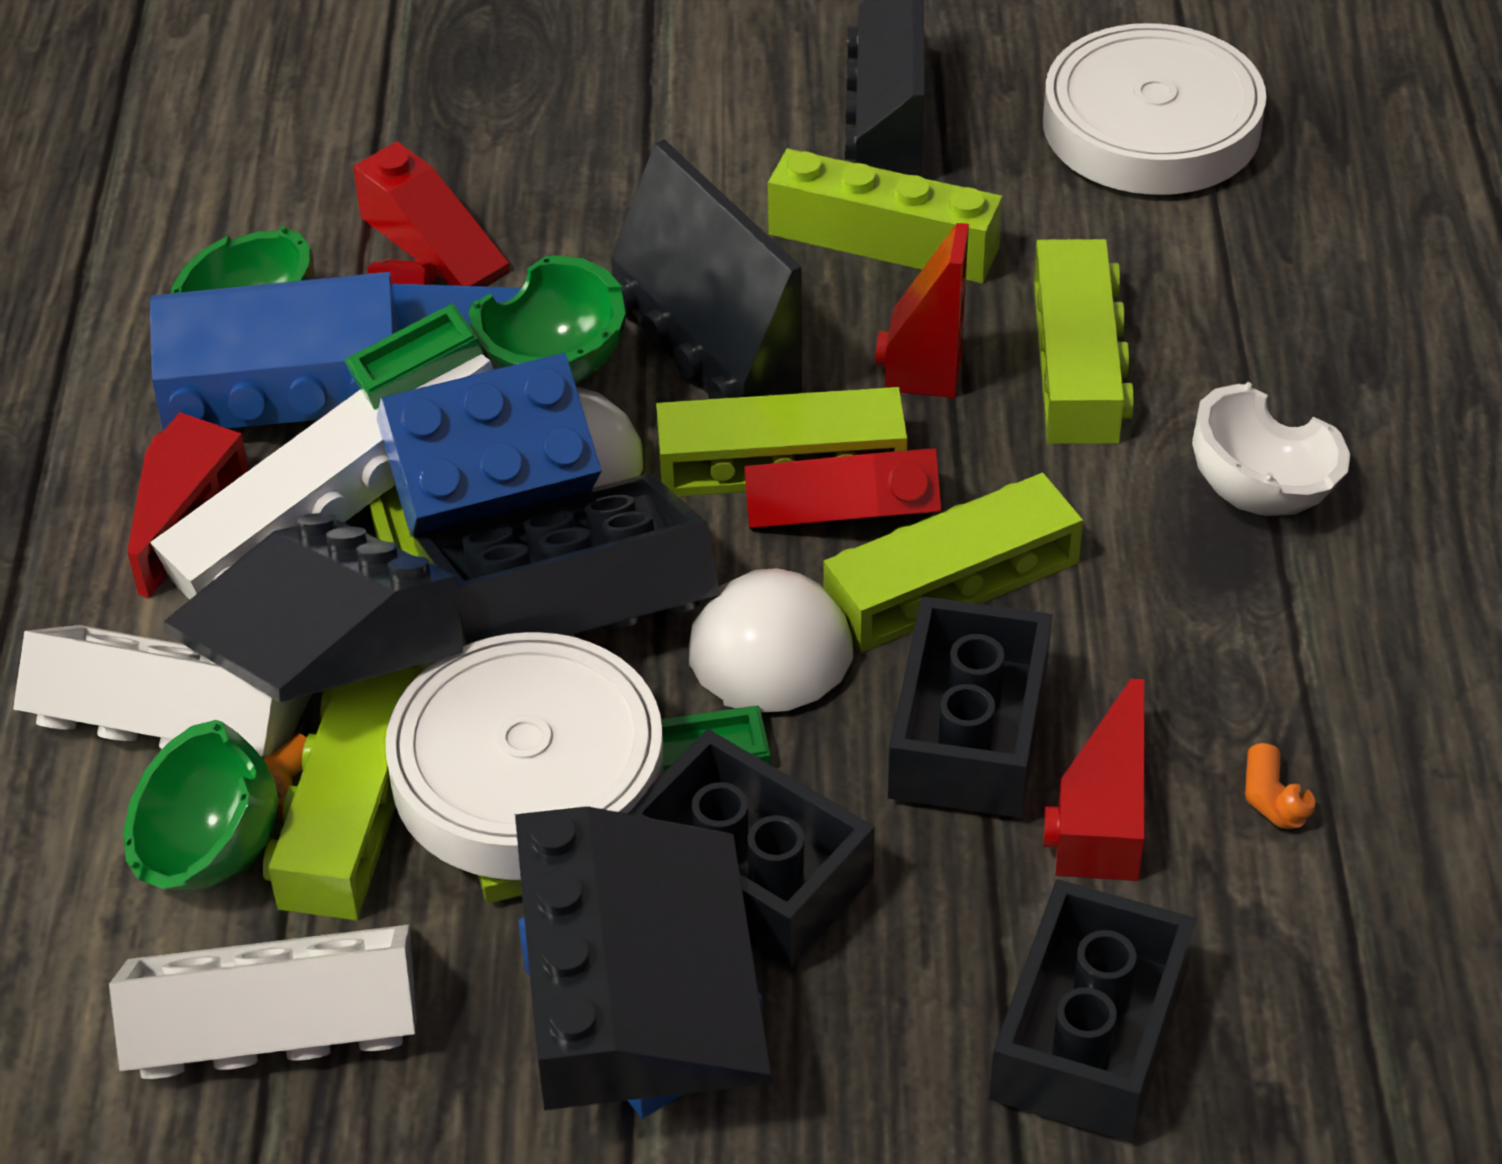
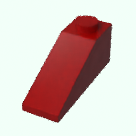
M396 141L353 166L361 218L417 261L433 262V265H436V275L450 286L485 287L510 272L509 262L435 169L401 143Z
M956 223L895 305L889 331L878 332L875 366L885 367V388L899 387L900 393L946 398L956 397L963 353L969 224Z
M179 412L164 431L158 433L152 439L149 448L145 451L127 550L138 595L149 599L168 576L150 542L249 471L241 433Z
M936 448L744 466L749 528L929 514L941 511Z
M1130 679L1061 778L1058 807L1045 806L1043 847L1056 848L1055 876L1127 881L1139 880L1144 844V679Z

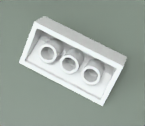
M83 625L24 632L13 709L37 714L36 724L50 728L76 729L77 722L98 725L97 735L107 739L137 741L138 733L160 737V748H163L166 743L190 726L219 720L238 732L262 758L271 755L276 748L293 736L312 694L280 703L184 644Z
M409 925L133 958L125 962L109 983L119 1071L140 1069V1076L144 1079L174 1076L185 1071L184 1063L213 1060L215 1069L242 1068L257 1063V1054L286 1050L287 1059L289 1060L313 1059L330 1054V1045L356 1041H359V1048L362 1051L390 1049L403 1044V1035L415 1034L417 1023Z

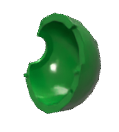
M280 226L279 231H258L235 239H231L227 235L204 248L183 267L171 287V293L315 279L313 252L300 232L286 228V226Z
M559 255L545 256L528 267L523 287L510 300L496 302L494 296L489 293L479 301H474L468 311L470 327L480 341L484 352L483 355L490 360L494 369L566 353L575 384L590 377L606 363L619 343L625 327L626 317L622 286L607 269L584 258Z
M219 720L190 726L166 743L145 769L130 799L123 830L125 858L138 880L173 893L220 887L250 868L273 832L279 803L275 780L257 751L238 732Z

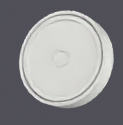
M1152 23L1121 25L1082 37L1057 56L1049 69L1046 79L1043 127L1048 143L1055 154L1071 169L1094 182L1132 193L1154 195L1187 193L1205 189L1227 180L1244 168L1253 158L1261 138L1266 90L1263 79L1253 63L1243 53L1221 39L1201 31L1175 25Z
M523 632L494 636L463 646L462 653L440 658L418 675L407 687L395 706L387 729L386 757L394 802L400 818L408 831L425 849L442 861L464 871L490 878L521 880L515 814L584 806L627 814L637 805L648 788L664 773L661 716L657 702L643 678L629 664L607 649L579 638L561 634Z

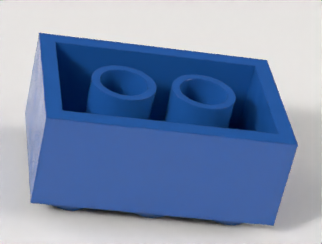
M566 353L381 397L376 420L411 537L592 491L602 472Z

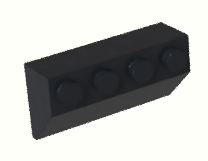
M864 0L859 4L858 26H848L846 125H856V127H845V160H856V163L865 164L870 167L922 177L924 0Z

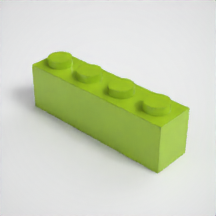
M787 148L768 181V235L922 270L956 223L969 224L966 280L983 284L999 250L1003 196L979 191L974 188L960 187L924 179L920 176L901 174L861 163H851L816 155L811 152H801Z
M1106 239L1037 240L1034 295L1047 444H1119L1122 419H1132L1133 385L1132 383H1122L1121 378L1128 376V343L1117 341V337H1123L1124 305L1123 302H1113V298H1118L1119 263H1109Z
M899 387L656 403L661 482L678 497L746 492L744 466L907 451V433Z
M1042 472L1018 483H1010L998 491L968 503L953 506L943 513L911 526L898 528L891 534L856 548L846 549L836 556L824 560L823 588L834 598L844 612L852 633L853 645L862 654L914 632L921 596L982 604L1078 564L1083 519Z
M408 667L323 691L319 729L317 734H309L303 747L302 776L298 786L291 785L286 792L283 804L284 825L278 840L271 839L264 854L263 876L265 880L272 883L278 910L358 921L396 807L386 757L387 729L397 702L407 687L422 673L421 668Z

